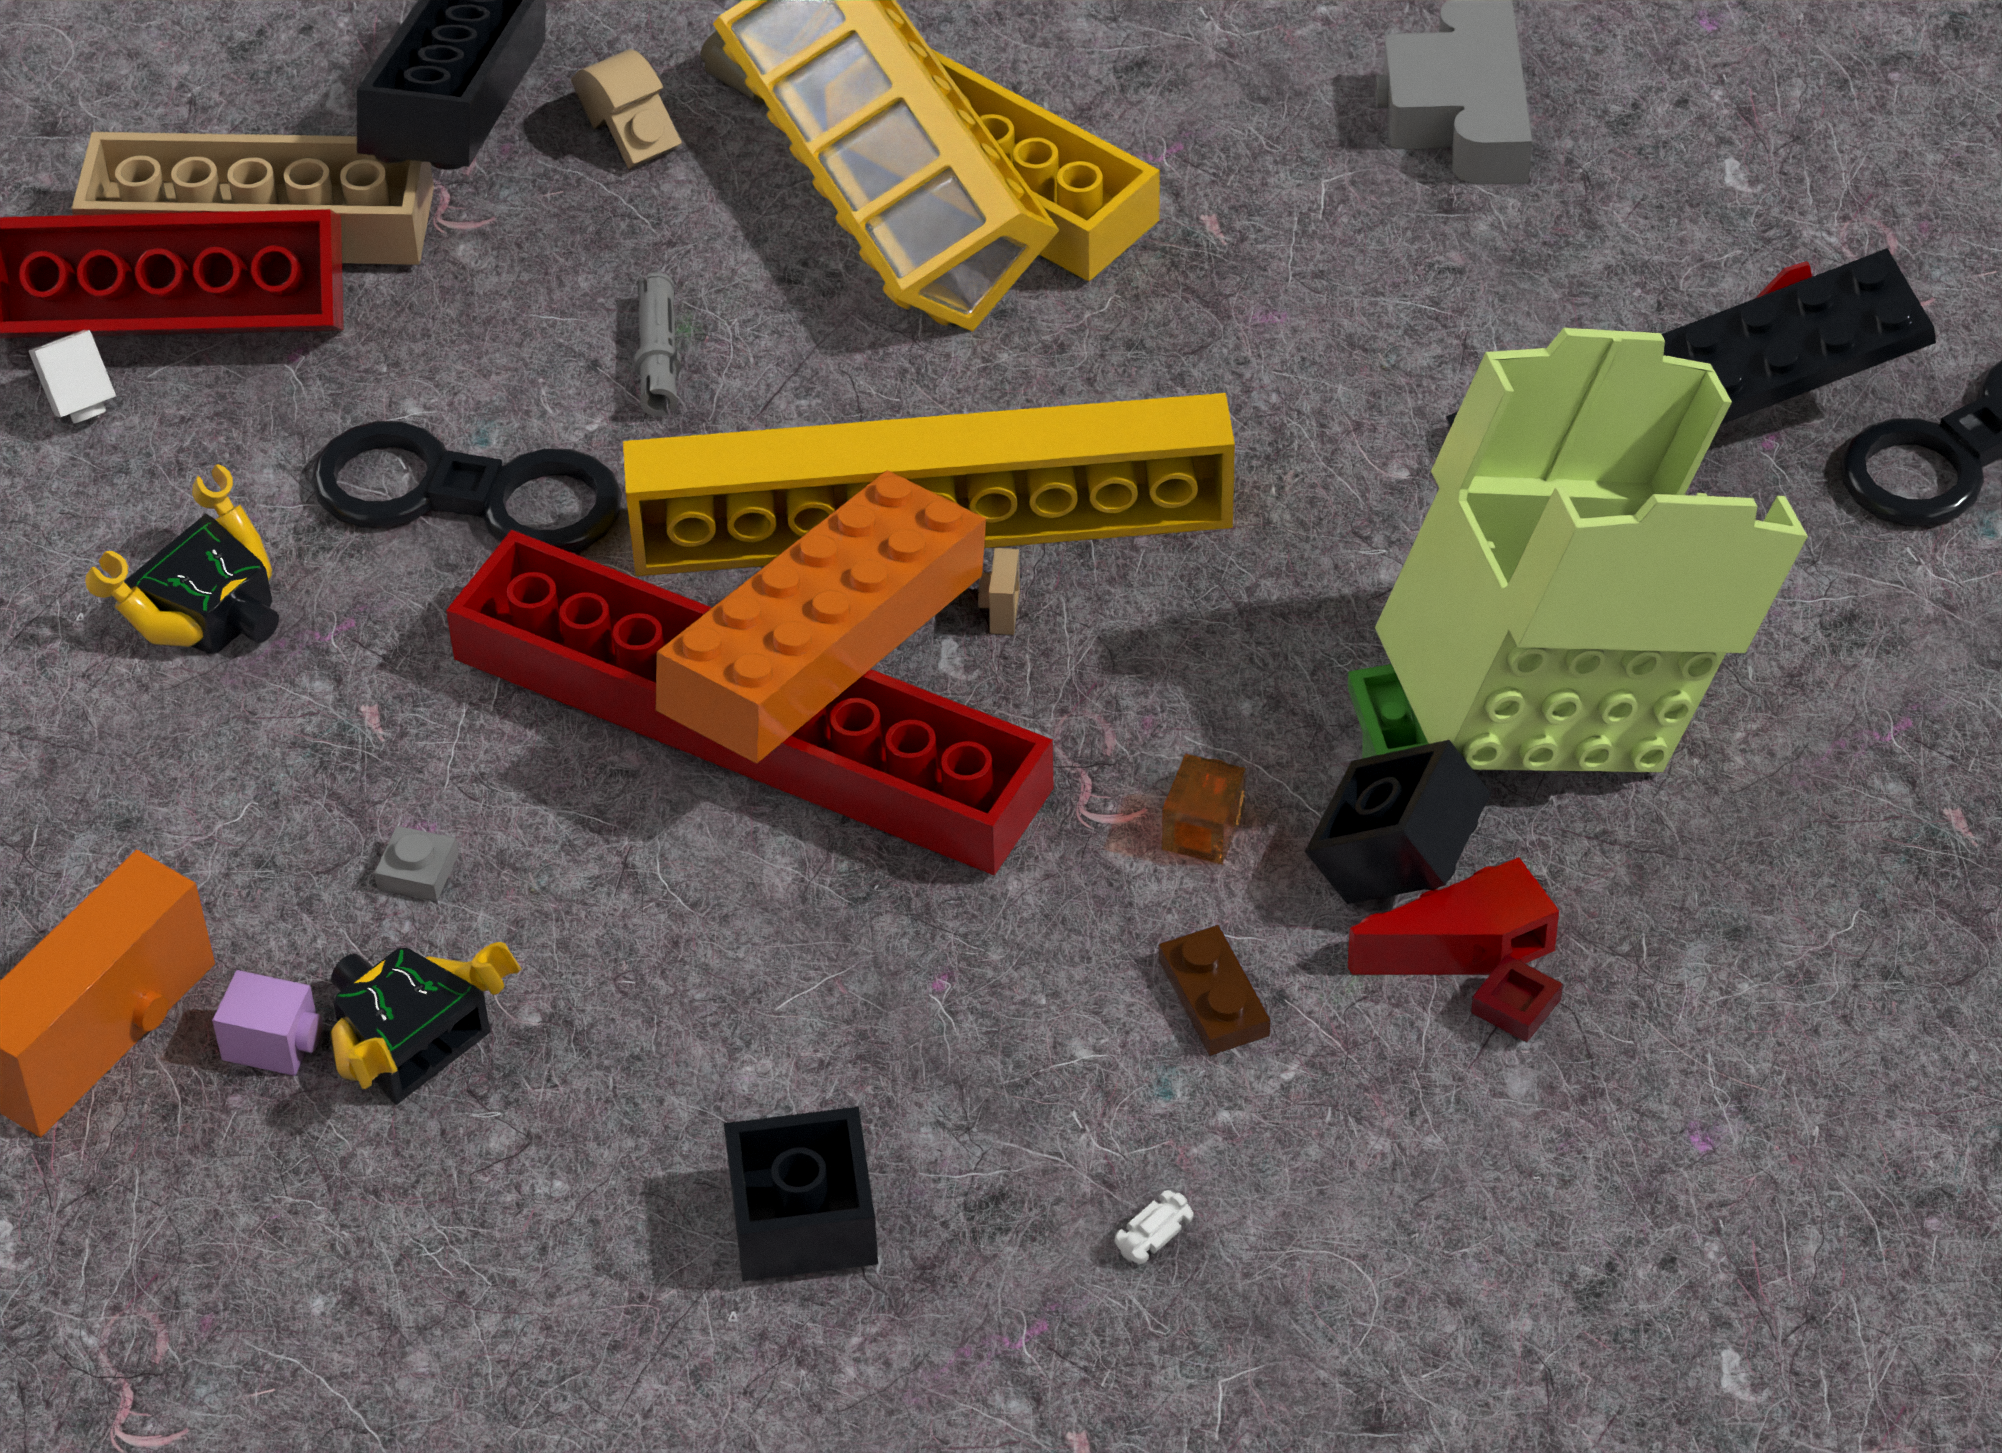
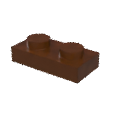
M1219 925L1159 944V962L1209 1056L1270 1036L1271 1020Z

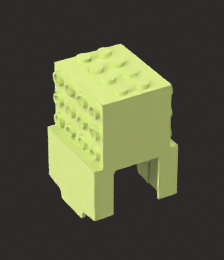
M1563 328L1547 348L1485 352L1432 467L1431 473L1439 490L1375 629L1428 743L1450 740L1473 770L1664 772L1726 653H1746L1808 537L1785 496H1776L1764 521L1755 520L1758 506L1753 498L1707 496L1706 493H1697L1696 496L1685 495L1732 401L1711 364L1663 355L1665 340L1661 333Z

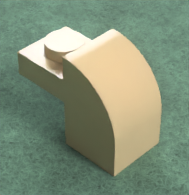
M633 49L626 50L579 70L570 79L593 128L596 129L605 124L608 125L628 169L672 151L682 144L658 94L664 87L652 66L639 52Z

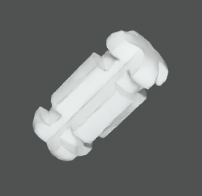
M1170 1190L1164 1191L1159 1196V1201L1162 1203L1158 1204L1154 1200L1127 1224L1128 1233L1122 1229L1117 1232L1115 1243L1121 1250V1255L1127 1261L1144 1264L1149 1259L1148 1250L1155 1254L1182 1230V1225L1179 1224L1181 1221L1185 1225L1192 1221L1193 1211L1182 1194L1174 1193Z

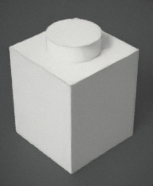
M82 330L29 350L54 416L63 417L70 414L72 422L77 423L106 412L103 401L115 397L116 394L90 330Z

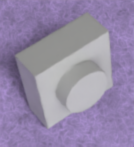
M396 826L374 872L377 889L437 902L459 855L456 838Z

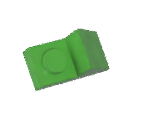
M1392 664L1348 671V691L1363 732L1362 758L1429 744Z

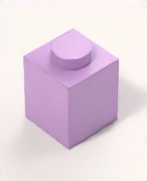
M236 970L212 1020L223 1061L296 1076L306 1052L312 1053L317 1048L323 1026L322 1016L316 1014L310 985Z

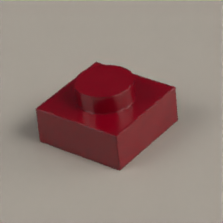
M1506 954L1472 996L1471 1013L1528 1042L1561 1001L1563 983Z

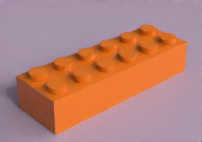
M886 470L657 651L656 711L757 764L982 577L986 518Z

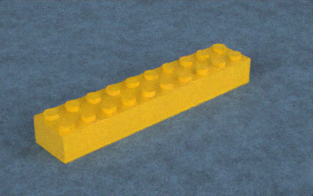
M1226 393L623 441L625 489L635 577L766 566L886 470L985 517L984 548L1233 528L1235 442Z

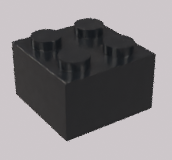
M1450 740L1353 760L1304 852L1346 904L1372 899H1386L1390 896L1425 889L1434 890L1441 886H1446L1453 876L1456 864L1470 835L1478 826V819L1491 792Z
M859 1106L724 1123L742 1282L878 1265L875 1213Z

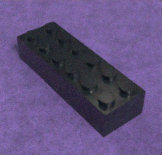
M418 0L357 88V154L374 155L377 160L385 163H400L406 160L430 162L433 167L442 170H455L463 166L469 167L545 43L546 0Z

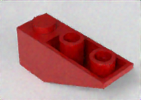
M1517 857L1496 867H1484L1471 877L1441 890H1429L1421 894L1415 901L1386 913L1372 914L1364 918L1359 924L1350 927L1347 968L1352 975H1490L1506 954L1526 964L1554 952L1559 909L1520 857Z

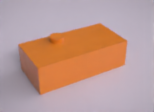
M136 849L0 980V1114L41 1138L147 1032L156 1029L165 1019L167 1012L215 965L200 897L194 881Z

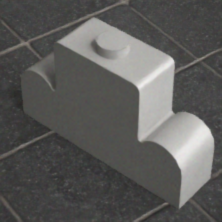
M1448 0L1441 7L1439 32L1387 35L1385 37L1383 75H1376L1375 103L1376 108H1386L1391 147L1395 149L1452 148L1451 167L1454 174L1461 180L1471 184L1529 183L1533 140L1513 1Z

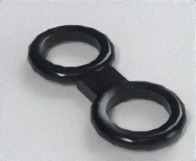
M2002 360L1987 371L1978 391L1979 399L1942 417L1940 424L1921 418H1892L1869 425L1849 441L1840 463L1843 485L1855 502L1877 518L1903 526L1937 525L1958 518L1974 505L1984 484L1982 467L2002 457ZM1894 445H1918L1932 449L1948 459L1957 471L1958 481L1945 494L1929 499H1907L1890 494L1878 486L1867 472L1866 464L1868 459L1881 449Z
M374 421L351 427L333 438L315 459L311 479L318 503L337 520L361 528L394 527L412 522L428 511L436 509L483 517L488 532L500 543L511 530H514L571 553L586 549L608 533L619 517L622 492L614 473L594 456L573 449L544 448L518 455L502 465V459L447 451L445 445L427 429L403 421ZM379 447H395L413 452L427 465L426 475L416 488L402 497L387 501H364L352 497L337 484L338 473L347 461L361 452ZM546 475H567L582 480L594 490L597 496L596 504L587 516L573 525L556 530H539L519 524L508 515L506 503L516 488L531 479Z

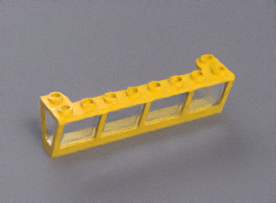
M742 0L719 15L714 21V27L726 43L723 46V51L733 62L742 67L748 76L745 79V84L755 95L764 100L770 109L767 112V117L778 129L786 133L792 142L789 147L791 153L810 169L815 177L812 181L813 186L822 196L832 202L838 211L835 216L837 222L856 238L862 247L859 250V255L871 268L878 271L884 280L883 291L895 304L904 309H910L911 306L925 311L933 320L941 325L948 326L951 322L973 332L1057 234L1059 229L896 0Z

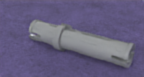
M652 272L647 274L648 291L647 281L643 277L637 284L640 348L635 355V372L638 376H641L640 407L647 414L657 417L668 415L667 397L668 408L672 412L678 405L676 377L681 370V358L679 352L675 351L674 282L671 277L664 273Z

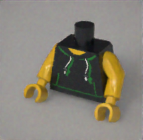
M214 465L211 471L213 479L220 486L221 491L212 492L208 490L199 476L195 479L192 488L194 500L202 507L214 508L218 514L217 518L214 519L205 513L126 580L125 578L128 574L127 562L120 554L114 551L104 552L99 560L101 568L109 573L112 578H107L94 566L86 574L85 583L88 591L96 597L106 598L113 596L118 601L115 604V608L147 641L154 645L191 646L212 654L220 652L241 633L258 643L265 642L274 634L278 626L279 615L270 608L273 602L269 586V580L272 576L270 561L260 535L241 504L234 507L229 499L228 494L233 486V477L230 471L222 465Z
M503 942L490 944L480 950L472 961L468 962L431 956L423 957L409 948H397L375 966L370 965L360 955L355 953L341 959L331 975L332 984L340 990L333 1000L337 1023L331 1030V1041L338 1074L346 1080L359 1081L362 1089L372 1086V1080L374 1079L386 1096L395 1105L399 1104L491 1033L484 991H489L492 995L499 994L504 988L502 978L509 974H518L522 970L507 945Z

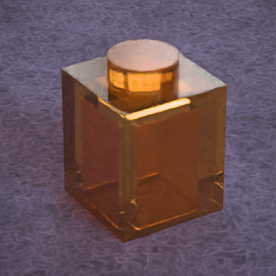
M1185 753L1162 808V850L1223 865L1245 809L1246 768L1231 765L1218 759H1207Z

